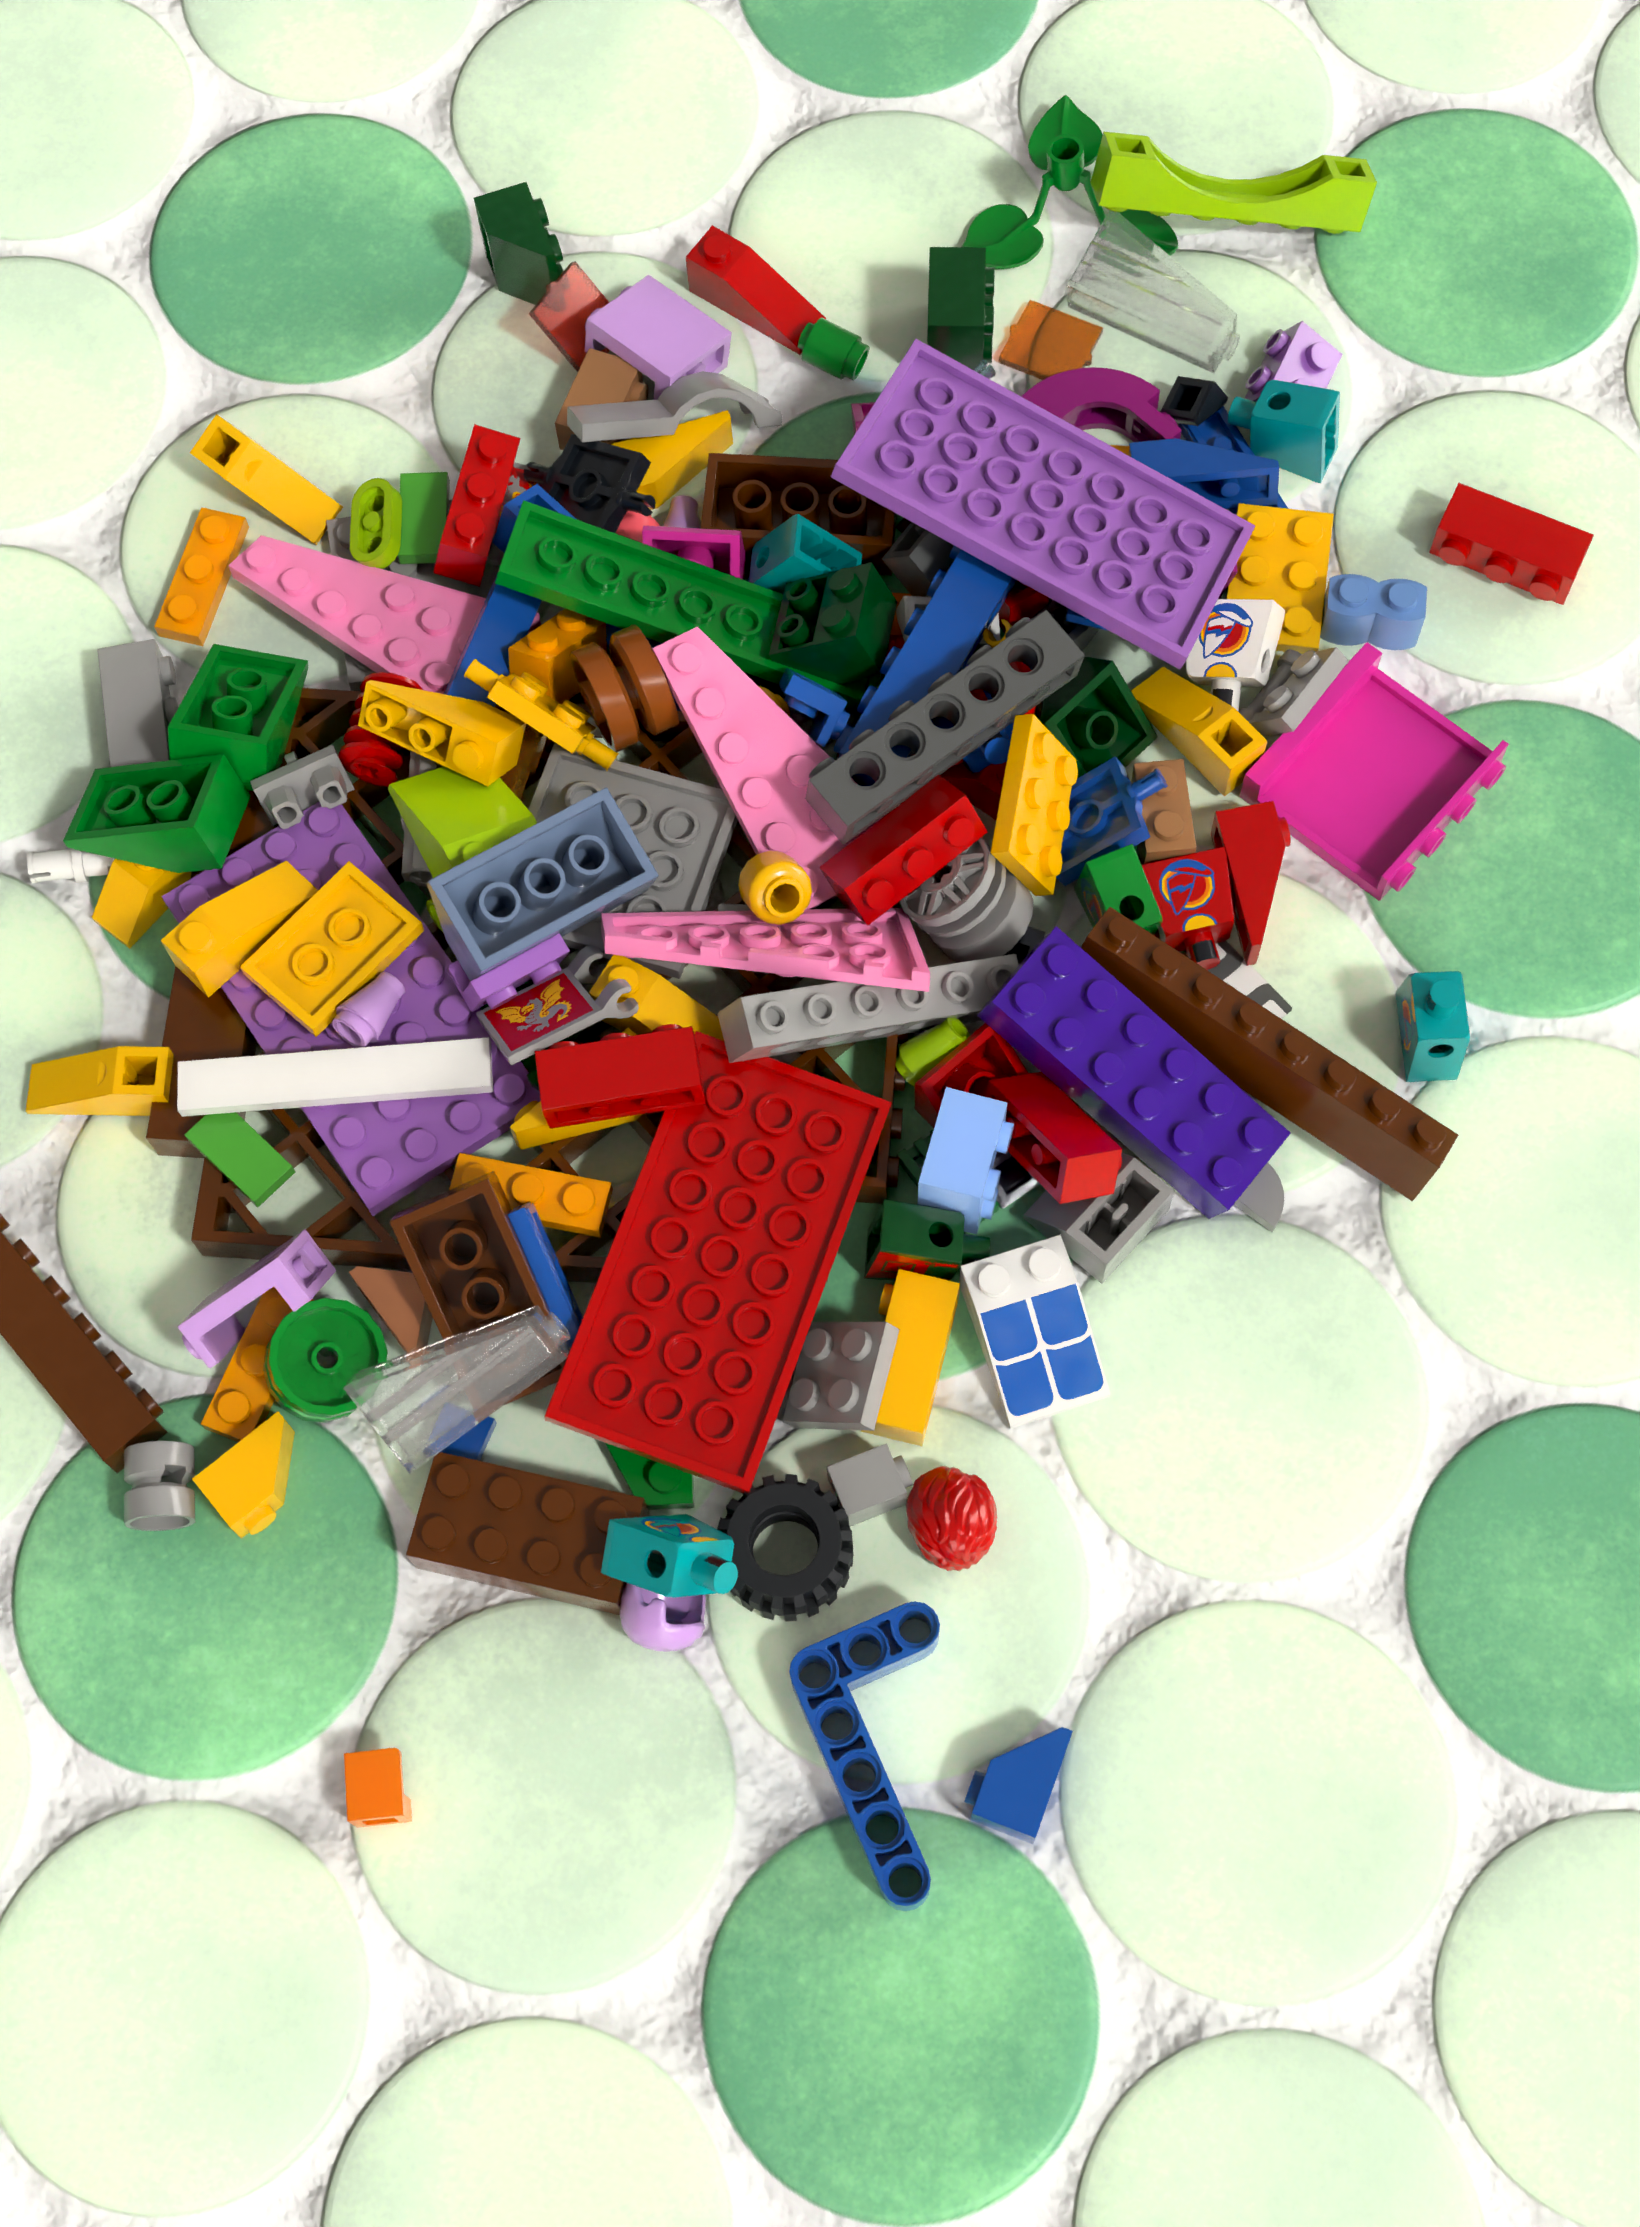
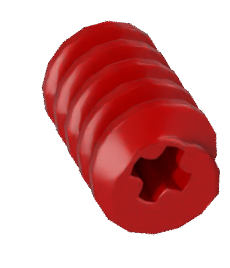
M379 672L371 673L364 677L360 685L361 693L354 704L356 710L353 711L350 717V728L347 729L343 738L345 745L341 747L338 756L345 770L353 776L374 785L388 787L389 784L395 783L398 779L396 773L390 769H398L403 763L402 757L396 752L405 751L406 748L358 726L366 682L374 680L420 690L423 689L416 681L405 676Z

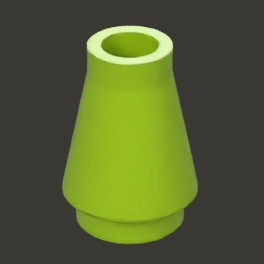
M947 1018L935 1027L902 1043L899 1047V1053L896 1055L895 1066L898 1072L909 1084L915 1087V1083L970 1036L969 1032L957 1018Z

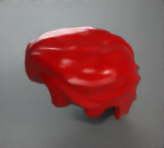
M947 1466L936 1467L914 1481L906 1502L908 1529L922 1555L935 1566L947 1571H961L977 1564L988 1553L997 1530V1508L987 1484L975 1474L968 1475L961 1472L958 1468H949Z

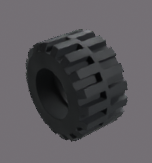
M785 1474V1481H775L774 1475L762 1477L763 1485L756 1488L752 1485L750 1492H744L738 1501L734 1498L730 1500L726 1506L727 1515L725 1518L720 1517L717 1530L731 1536L734 1542L732 1562L737 1567L738 1578L730 1592L734 1597L737 1595L741 1600L742 1606L752 1612L754 1609L761 1611L763 1618L774 1620V1616L779 1615L784 1616L785 1622L797 1621L796 1615L806 1612L809 1618L818 1614V1607L825 1602L830 1606L837 1599L839 1588H845L848 1582L850 1566H853L854 1556L849 1518L845 1509H840L838 1506L837 1497L830 1490L826 1493L822 1492L819 1483L808 1478L805 1484L798 1482L797 1475ZM783 1521L804 1525L813 1532L818 1544L817 1554L813 1561L805 1569L791 1575H776L764 1570L757 1564L753 1555V1546L759 1534L768 1526Z

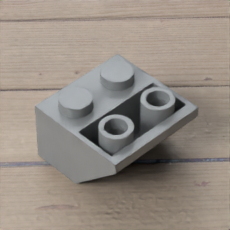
M1121 1153L1122 1165L1118 1171L1114 1194L1059 1204L1046 1190L1023 1215V1218L1046 1238L1061 1234L1068 1256L1101 1284L1169 1211L1175 1191L1135 1157Z

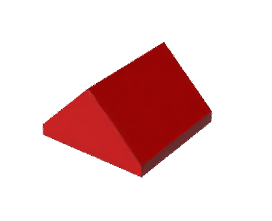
M985 1023L915 1083L914 1109L934 1128L946 1087L986 1097L988 1080L1029 1073L1013 1047Z

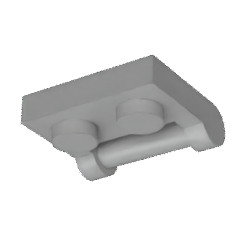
M1337 647L1316 652L1309 650L1304 654L1288 649L1278 660V669L1268 680L1267 684L1260 690L1247 708L1239 709V713L1263 737L1294 732L1345 667L1348 660Z

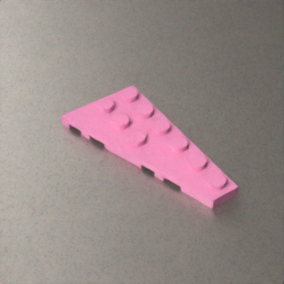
M262 535L229 564L234 579L374 672L394 673L416 681L423 690L444 694L486 600V598L384 569L368 567L359 562ZM536 613L527 635L541 626L539 613Z
M698 627L652 648L669 688L755 854L757 855L769 850L783 852L792 857L804 869L810 878L812 887L810 903L806 909H814L838 897L819 867L879 820L844 845L840 842L805 799L810 772L820 762L830 756Z
M890 908L868 926L849 909H806L797 919L782 925L768 924L757 918L751 910L601 913V933L605 954L772 973L783 977L798 976L929 992L930 971L909 916L903 911V908Z

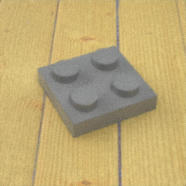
M811 1322L799 1356L782 1421L794 1428L874 1431L900 1329L888 1322Z

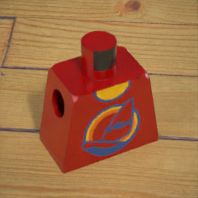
M1225 847L1143 864L1142 868L1163 920L1154 936L1179 952L1186 950L1188 958L1206 970L1219 965L1221 961L1215 943L1230 939L1234 924Z

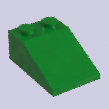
M213 644L168 726L170 760L224 754L247 791H253L250 781L279 769L282 764L306 679L308 660Z
M224 754L95 769L63 842L71 849L176 873L222 869L250 799V794Z

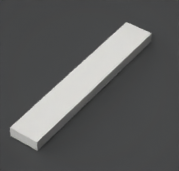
M488 1037L179 1061L177 1110L183 1117L493 1092L492 1046Z

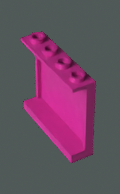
M1366 642L1345 665L1294 732L1283 733L1244 776L1239 797L1250 805L1274 801L1278 818H1286L1292 837L1380 901L1391 888L1399 892L1407 884L1416 870V867L1412 864L1421 854L1429 858L1438 849L1447 835L1443 830L1452 820L1459 824L1468 815L1477 801L1473 797L1482 786L1489 790L1495 785L1507 767L1502 763V759L1509 744L1502 740L1493 751L1379 670L1378 666L1382 652Z

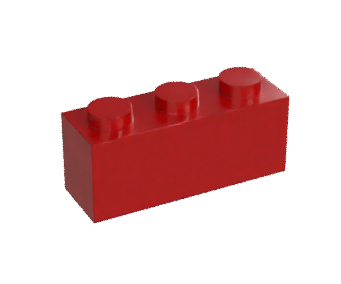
M474 424L439 544L433 573L480 587L521 438Z
M1458 483L1439 523L1429 553L1440 557L1448 564L1464 566L1482 573L1494 582L1507 583L1528 591L1540 600L1553 601L1564 605L1594 534Z
M937 775L826 861L819 869L842 904L868 926L983 837L988 831L967 796L943 777Z
M667 1024L655 1028L652 1033L630 1036L627 1033H611L603 1036L597 1042L578 1044L573 1041H561L549 1046L547 1050L535 1051L541 1108L550 1129L706 1104L698 1046L692 1026L682 1027L676 1024Z
M1042 1072L988 1080L986 1097L1007 1102L1006 1122L1014 1123L1008 1152L1059 1204L1114 1194L1118 1171L1122 1165V1148Z

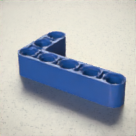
M916 1601L900 1605L802 1649L791 1661L789 1670L793 1691L880 1892L888 1905L901 1911L917 1909L925 1902L929 1895L931 1877L928 1866L851 1691L918 1662L933 1653L939 1640V1619L930 1606ZM911 1619L922 1620L928 1625L931 1633L923 1642L910 1643L903 1639L899 1630L903 1623ZM861 1641L874 1643L880 1649V1657L872 1665H858L850 1657V1651L855 1644ZM819 1663L826 1666L831 1673L828 1682L822 1687L815 1689L808 1688L802 1684L799 1679L800 1673L807 1665ZM835 1713L846 1715L853 1723L850 1734L839 1740L830 1739L821 1730L825 1718ZM863 1764L870 1767L876 1776L872 1787L862 1792L853 1791L848 1788L844 1783V1774L851 1766ZM877 1816H888L898 1825L899 1831L896 1838L888 1844H876L870 1840L866 1833L867 1825ZM910 1868L918 1873L922 1886L917 1894L912 1897L903 1898L893 1893L889 1886V1879L896 1870Z

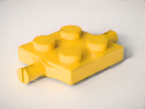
M474 659L466 670L464 677L488 691L487 698L570 753L577 752L580 756L583 754L605 768L606 771L609 770L617 758L618 752L613 751L594 738L595 735L593 733L596 727L587 722L590 714L569 700H565L563 704H560L546 695L549 689L548 686L536 677L526 672H523L521 677L514 673L508 676L498 675L478 662L477 659Z

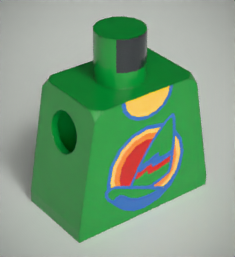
M1133 844L1085 863L1074 891L1092 927L1094 928L1107 909L1111 907L1155 935L1163 922L1162 915Z

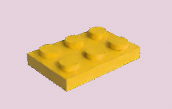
M1238 503L1236 515L1255 525V528L1237 561V574L1227 587L1226 599L1274 600L1285 609V617L1276 651L1285 652L1288 649H1293L1301 654L1309 650L1318 651L1334 514Z
M1034 714L1015 715L990 853L1035 896L1053 895L1056 876L1060 874L1062 869L1061 847L1064 830L1068 828L1070 823L1069 801L1072 785L1077 780L1078 768L1076 759Z
M348 861L240 968L250 981L317 1037L337 1016L336 1008L374 981L425 930L420 920Z

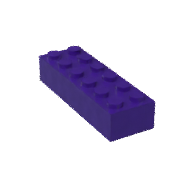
M1057 926L1039 941L977 1014L978 1017L1208 1219L1230 1210L1291 1134Z

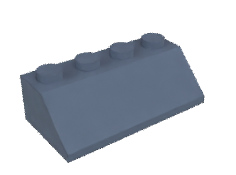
M606 787L434 877L427 882V886L446 941L471 982L559 933L563 937L600 917L601 913H607L646 892L659 875Z

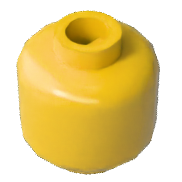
M769 850L759 853L747 861L740 872L738 886L742 900L757 918L768 924L782 925L792 922L804 913L810 903L812 887L809 876L792 857L783 852Z

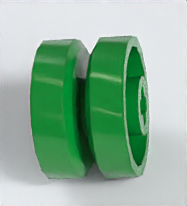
M322 1298L306 1303L282 1319L266 1346L263 1372L270 1394L283 1410L305 1421L327 1423L348 1417L374 1395L385 1375L388 1351L382 1330L367 1311L346 1300ZM318 1352L323 1357L332 1355L335 1358L336 1362L331 1368H323L318 1364Z

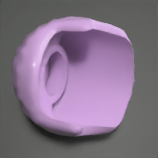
M625 1583L620 1610L622 1628L634 1643L644 1648L663 1652L684 1649L699 1639L705 1630L706 1597L705 1595L676 1598L665 1597Z

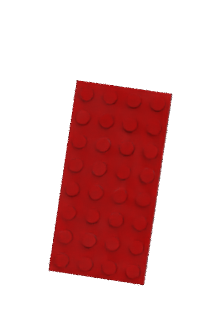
M696 1031L695 1038L698 1046L706 1104L664 1111L544 1418L545 1421L744 1494V1492H750L892 1102L770 1057L729 1063L723 1040Z

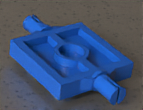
M1115 756L1077 778L1076 783L1072 785L1069 801L1070 823L1068 828L1064 830L1061 847L1062 869L1060 874L1056 876L1064 886L1079 878L1086 862L1130 844L1136 846L1150 838L1142 815V800L1168 787L1164 776L1158 768L1132 783L1128 778L1125 767Z

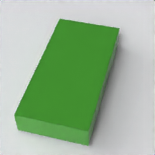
M448 472L400 473V495L402 497L401 546L398 553L400 564L436 563L439 544L449 513L450 480Z
M236 1112L205 1115L184 1134L187 1140L257 1208L296 1173L293 1166Z

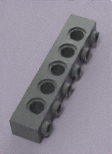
M1047 610L1033 620L1029 617L1019 620L1008 630L1005 635L1006 639L994 648L990 644L981 647L969 658L966 668L954 676L951 672L942 675L929 687L928 695L915 704L912 700L906 701L889 716V723L876 732L873 729L865 730L851 742L847 753L837 760H834L832 757L823 760L810 772L805 799L843 845L908 799L937 775L944 773L1013 723L1015 715H1024L1078 675L1085 654ZM1022 662L1031 671L1025 673L1018 672L1009 663ZM975 689L984 690L991 695L992 699L987 701L978 700L972 696L970 691ZM936 717L946 718L954 727L949 729L938 728L931 722V719ZM897 745L907 746L915 755L907 758L899 757L893 753L891 748ZM860 773L866 774L875 783L871 786H860L853 782L851 776Z

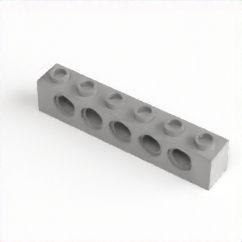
M1016 954L928 967L930 971L929 992L839 981L740 997L717 1013L729 1063L882 1038L895 1034L900 1035L929 1030L947 1018H957L962 1024L983 1021L977 1014L1019 966Z

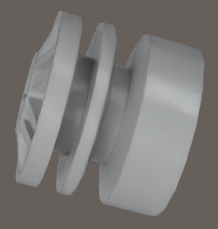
M983 838L977 840L900 900L903 911L917 923L921 930L929 934L932 941L956 963L1003 956L1025 934L1033 916V898L1029 889L990 853L991 848Z

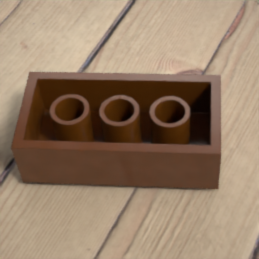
M709 453L701 529L741 531L745 549V568H750L752 549L756 542L792 516L800 514L862 553V564L872 562L879 575L892 576V571L882 558L895 543L897 514L831 478L838 460Z
M495 1171L402 1210L389 1221L478 1416L558 1382L569 1355L507 1215L512 1209Z
M435 1451L406 1556L417 1569L620 1615L621 1598L626 1582L601 1573L609 1519L648 1517L649 1510L645 1499L642 1497Z

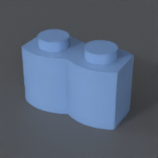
M1356 574L1333 576L1329 579L1325 593L1320 638L1327 642L1344 646L1369 642L1376 647L1387 650L1413 648L1417 644L1426 617L1427 587L1408 579H1388L1378 583L1369 577Z

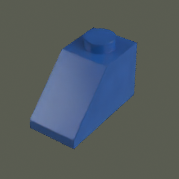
M1061 1727L992 1759L986 1774L975 1770L964 1801L974 1806L970 1820L1033 1844L1073 1731Z

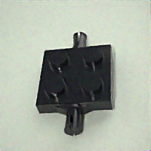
M571 434L562 454L552 466L546 467L535 462H529L526 466L530 470L524 469L523 475L527 482L542 485L541 487L577 520L616 533L627 511L650 516L653 512L649 508L655 509L656 502L653 496L637 492L651 464L640 452L599 441L581 442L576 435Z

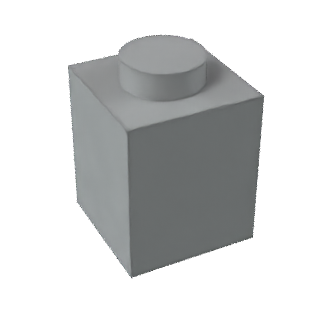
M887 1443L827 1466L829 1484L834 1495L837 1497L838 1506L846 1511L850 1527L906 1505L907 1491L905 1488L913 1485L912 1479L903 1457L900 1455L893 1458Z

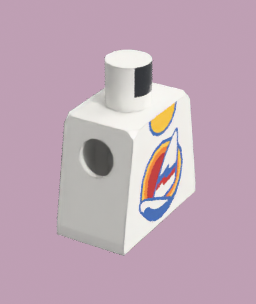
M1218 599L1186 660L1188 677L1199 685L1212 686V695L1233 706L1239 712L1241 686L1263 687L1268 682L1285 617V609L1274 600Z

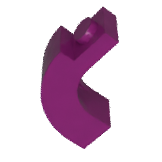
M1090 367L1064 371L1042 380L1021 396L1081 430L1109 429L1123 434L1133 442L1181 438L1182 430L1178 427L1176 421L1169 414L1157 410L1160 390L1144 379L1120 370Z

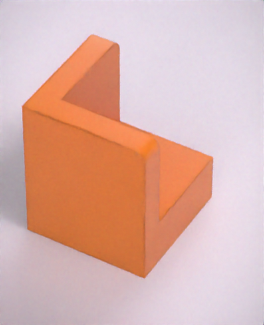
M397 1748L344 1753L347 1822L357 1828L412 1822L411 1799L404 1794L401 1751Z

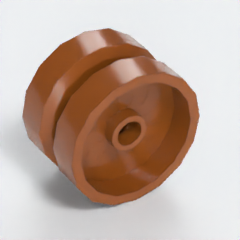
M635 624L611 635L609 649L612 660L607 652L595 642L573 650L570 653L571 664L587 710L606 744L615 752L637 744L640 734L637 718L642 726L653 735L660 734L679 724L678 712L665 675L648 640Z

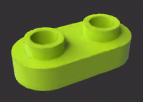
M374 478L363 483L355 492L351 504L350 553L360 564L380 569L386 568L396 559L401 546L402 497L385 479Z

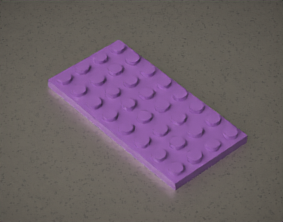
M918 339L914 340L839 458L831 475V478L1178 669H1181L1187 660L1255 528V525Z
M317 802L303 811L304 816L301 818L300 823L285 830L280 828V826L274 828L226 857L222 869L205 870L161 897L180 924L200 905L284 861H288L317 890L323 887L350 861L422 922L425 931L383 971L395 976L403 984L405 993L398 1000L377 1042H369L366 1047L489 1037L492 1046L493 1092L300 1107L371 1215L374 1216L455 1165L459 1153L471 1155L510 1130L515 1116L525 1105L532 1101H541L540 1091L533 1088L527 1080L526 1075L529 1072L521 1061L510 1065L479 1022L476 1013L481 1011L480 1008L471 1012L447 971L452 963L343 805L341 804L329 809L322 807L320 802ZM241 969L221 986L265 1055L357 1048L345 1041L335 1031L332 1022L315 1037L250 981Z

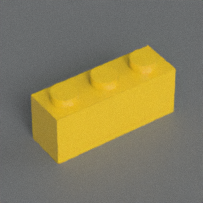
M898 1269L894 1285L885 1283L878 1314L885 1315V1322L900 1330L874 1431L861 1430V1432L923 1446L959 1301L960 1283Z

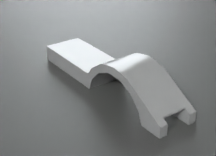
M701 371L679 378L670 387H667L657 400L568 406L567 425L581 442L674 435L680 420L692 407L708 399L726 397L738 401L744 414L751 413L753 421L758 428L782 426V414L774 409L765 397L729 377L719 373Z

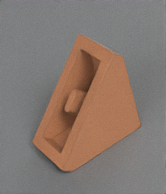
M356 1266L349 1271L358 1289L415 1366L425 1361L433 1317L413 1273Z

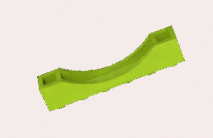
M1104 131L1091 178V185L1098 206H1103L1115 212L1133 209L1148 211L1157 216H1169L1173 213L1191 215L1203 221L1222 218L1236 220L1245 225H1255L1258 222L1278 224L1287 229H1299L1301 226L1321 228L1326 232L1339 234L1343 231L1361 232L1377 181L1366 159L1322 155L1301 167L1278 175L1256 179H1223L1204 175L1180 165L1163 153L1148 136Z

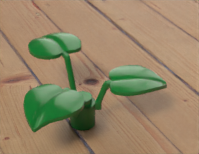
M1064 95L1044 114L1029 140L1028 150L1031 161L1039 169L1048 170L1042 176V187L1032 215L1027 219L1026 213L1021 208L1010 204L991 206L974 219L968 230L966 240L961 247L986 248L985 267L1011 269L1028 263L1038 255L1043 247V235L1034 225L1040 220L1050 187L1054 185L1060 191H1071L1079 183L1083 184L1100 225L1107 229L1099 237L1098 248L1104 260L1110 265L1123 270H1136L1148 267L1174 254L1178 249V240L1173 229L1162 217L1151 214L1148 211L1127 209L1123 212H1115L1112 221L1106 217L1102 206H1098L1091 185V173L1084 169V167L1091 165L1097 159L1103 136L1102 131L1067 95Z

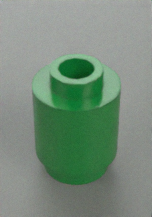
M822 317L815 324L809 322L805 326L798 342V348L803 350L802 361L841 380L844 377L855 380L858 377L870 350L868 345L861 342V336Z

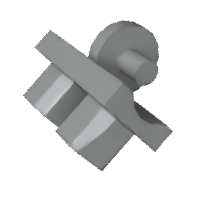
M333 745L301 759H298L293 751L285 755L287 765L250 781L253 791L272 825L278 824L284 830L300 823L301 818L304 816L303 811L317 802H320L322 807L332 809L347 801V793L355 790Z

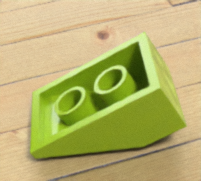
M443 766L391 783L388 787V791L433 878L537 824L534 815L500 777L487 787Z

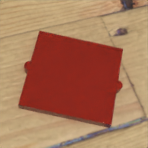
M574 261L567 266L555 282L546 285L547 292L530 311L529 315L578 372L587 354L585 352V324L587 318L595 309L603 308L609 301L578 263ZM605 348L601 352L608 353L610 350Z

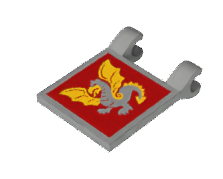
M594 945L586 946L578 952L567 968L539 985L533 984L517 992L518 995L493 1010L487 1007L476 1013L479 1022L510 1065L605 1018L623 1019L637 1013L639 1005L634 998H627L624 1002L617 1003L618 998L622 994L631 991V986L626 980L619 978L611 981L595 1001L581 985L595 984L606 967L605 964H600L594 969H589L590 964L594 960L603 957V952L599 947Z

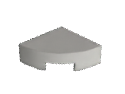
M1267 1162L1234 1205L1273 1232L1283 1211L1284 1190L1278 1174Z

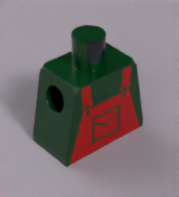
M883 1200L868 1228L864 1279L895 1281L898 1269L951 1281L961 1265L990 1256V1237L964 1234L965 1218L964 1214L960 1212Z

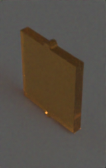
M1029 300L1018 323L1010 326V337L999 356L998 363L1041 380L1057 373L1090 366L1092 364V352L1103 333V327Z

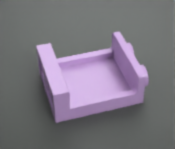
M647 275L635 285L626 287L617 298L603 308H597L590 314L585 324V352L587 353L589 348L598 351L608 348L655 382L653 400H657L667 387H670L683 376L701 371L720 373L728 365L732 332L652 276Z
M304 1229L207 1296L178 1326L183 1334L184 1345L195 1358L202 1359L209 1368H212L238 1343L245 1331L234 1313L272 1287L277 1289L294 1312L308 1303L336 1272V1269L306 1229Z

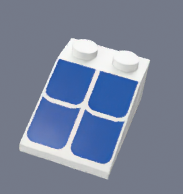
M1061 1234L960 1266V1289L1010 1429L1110 1397L1111 1394L1079 1283Z

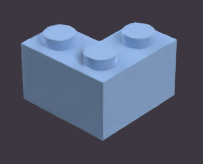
M946 1087L918 1182L917 1205L964 1214V1231L976 1235L981 1219H992L999 1190L997 1187L1001 1171L992 1168L997 1152L1007 1154L1014 1128V1123L1006 1122L1007 1102Z

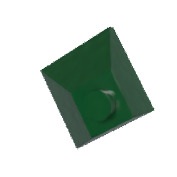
M1084 656L1078 675L1043 701L1040 722L1076 759L1078 768L1077 778L1115 756L1126 768L1158 738L1112 660Z

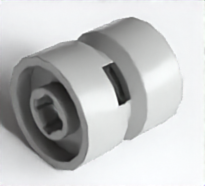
M149 1441L137 1443L124 1449V1480L132 1485V1489L124 1494V1524L126 1527L142 1531H166L185 1528L195 1523V1492L187 1487V1483L195 1477L194 1447L192 1445L177 1441Z

